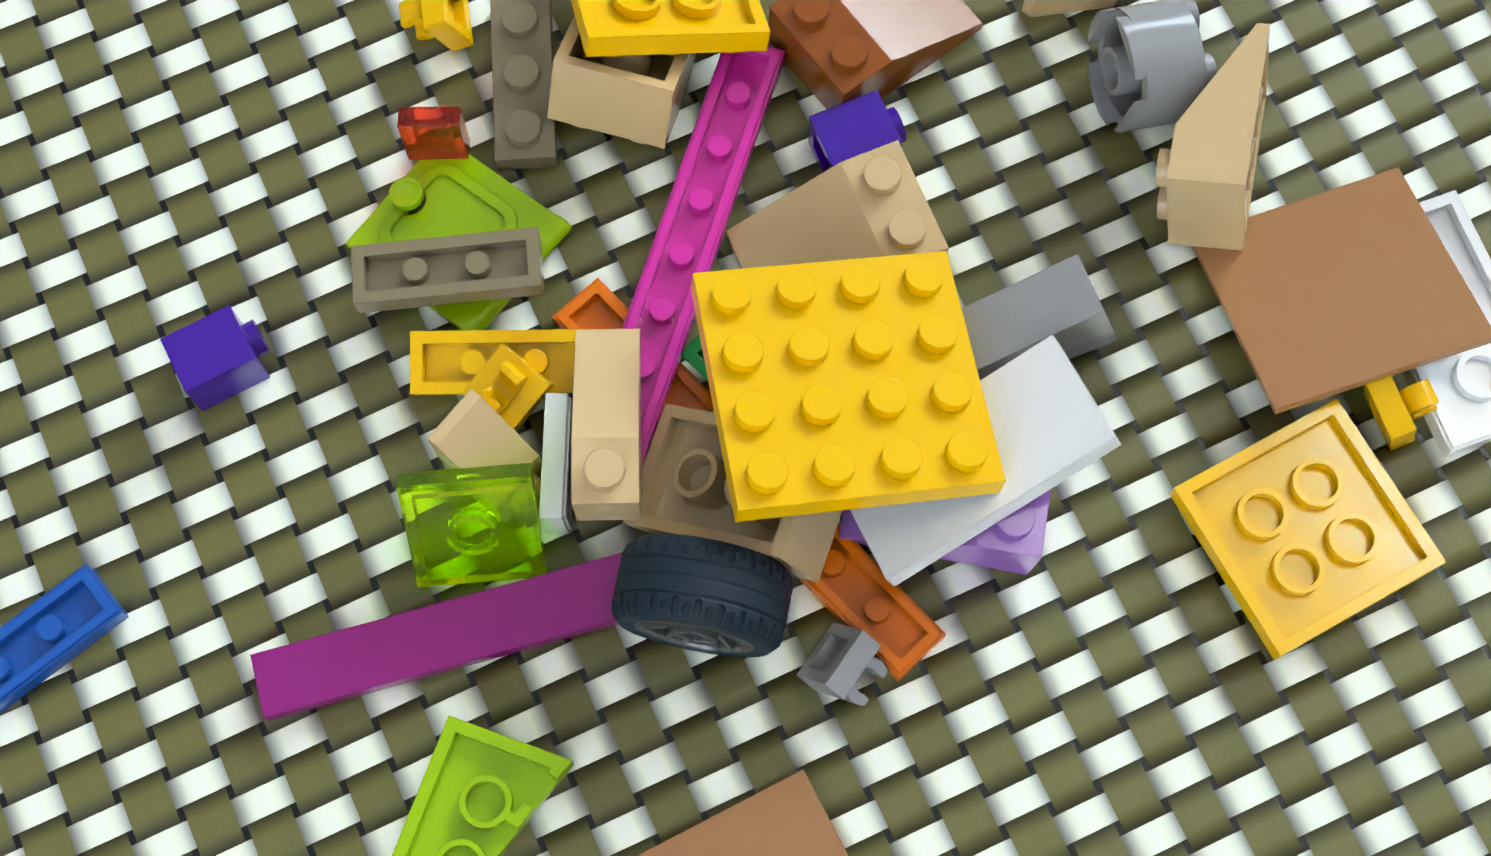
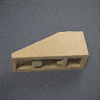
M640 329L576 330L571 434V504L577 521L642 519Z

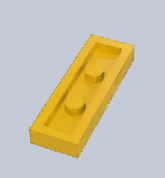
M593 329L410 331V394L463 395L461 392L501 343L510 347L554 384L549 393L573 394L576 330Z

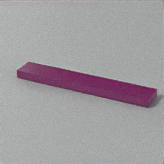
M622 553L251 654L250 657L263 718L268 721L618 625L611 612V602L614 596L613 593Z

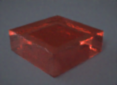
M460 107L399 108L397 128L409 160L469 159L470 138Z

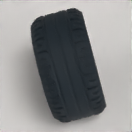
M679 534L643 535L628 543L624 548L614 588V596L611 602L612 615L623 629L662 644L723 656L762 657L780 647L785 634L784 630L791 602L793 581L786 568L777 560L735 544Z

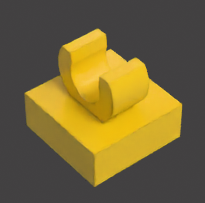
M404 0L399 3L401 26L405 29L415 25L416 38L418 40L436 38L452 52L474 45L468 0Z
M501 343L461 394L465 396L470 389L475 391L517 432L545 398V393H549L553 388L554 384L510 347Z
M1392 376L1364 385L1363 395L1389 451L1414 442L1417 429L1413 420L1438 409L1436 404H1439V400L1429 379L1414 383L1398 391Z

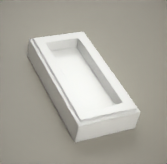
M545 393L539 519L547 534H569V530H572L573 507L571 504L570 472L573 401L568 393Z

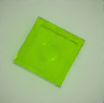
M531 463L398 473L397 493L417 587L526 579L546 574L547 560Z

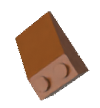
M778 0L769 6V29L771 31L769 42L774 48L785 51L784 60L825 109L832 108L875 90L878 91L881 99L977 33L982 29L983 24L963 0Z

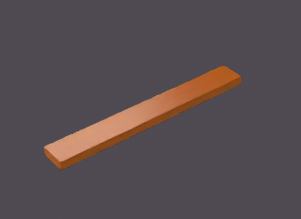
M597 278L554 314L552 321L557 329H622L629 309ZM680 362L665 404L714 412L711 393ZM838 524L819 582L798 579L842 625L864 630L881 645L874 657L880 659L885 664L888 672L899 682L945 638L946 633L899 585L893 586L885 579L879 565L857 542L839 538L840 525Z

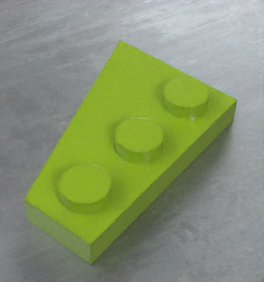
M448 715L392 856H501L575 763L573 760Z

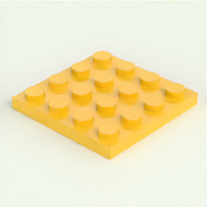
M947 251L693 273L690 288L735 522L1001 492L1006 479Z

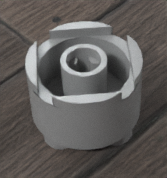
M1159 0L1104 9L1097 12L1093 17L1088 32L1087 44L1098 42V61L1087 62L1089 84L1095 106L1105 124L1117 122L1118 126L1115 128V132L1122 133L1177 123L1217 73L1214 58L1209 53L1204 54L1199 32L1200 15L1194 0Z

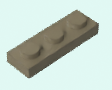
M490 0L494 149L497 169L501 171L558 167L556 120L547 118L554 59L551 0Z
M538 227L351 246L353 305L358 313L545 294L542 240Z

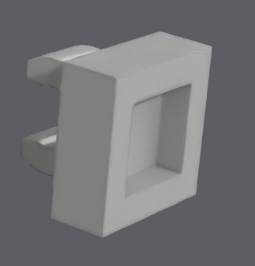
M833 622L803 664L797 676L815 691L865 706L869 699L858 691L856 682L864 670L871 675L881 678L886 676L888 670L880 659L874 657L881 647L877 641L864 630Z

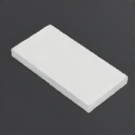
M1454 190L1420 202L1425 214L1491 325V259L1457 191ZM1491 343L1402 372L1409 386L1429 379L1439 400V404H1436L1438 409L1425 415L1424 418L1443 458L1491 442Z
M1050 335L980 380L1006 479L1000 493L850 510L885 579L893 586L900 584L1122 445L1063 348L1053 335Z

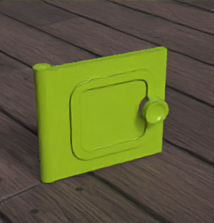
M441 135L405 177L397 179L391 185L389 195L345 244L351 250V246L538 227L542 240V256L544 261L561 240L569 234L572 227L566 219L552 213ZM426 196L424 207L418 213L409 215L407 211L416 209ZM512 298L428 307L458 328V331L485 330Z

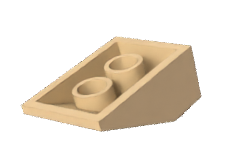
M574 15L553 59L547 118L568 123L578 128L591 129L622 137L635 143L648 144L665 149L678 116L697 53L586 57Z
M1257 23L1177 121L1171 149L1160 148L1156 167V186L1160 187L1157 219L1167 220L1168 244L1237 251L1244 250L1267 97L1270 24Z
M898 140L836 164L726 230V237L740 269L947 251L948 253L949 249Z
M665 404L642 467V519L623 520V523L652 534H679L703 537L752 549L780 562L790 576L819 582L842 511L735 522L714 412Z

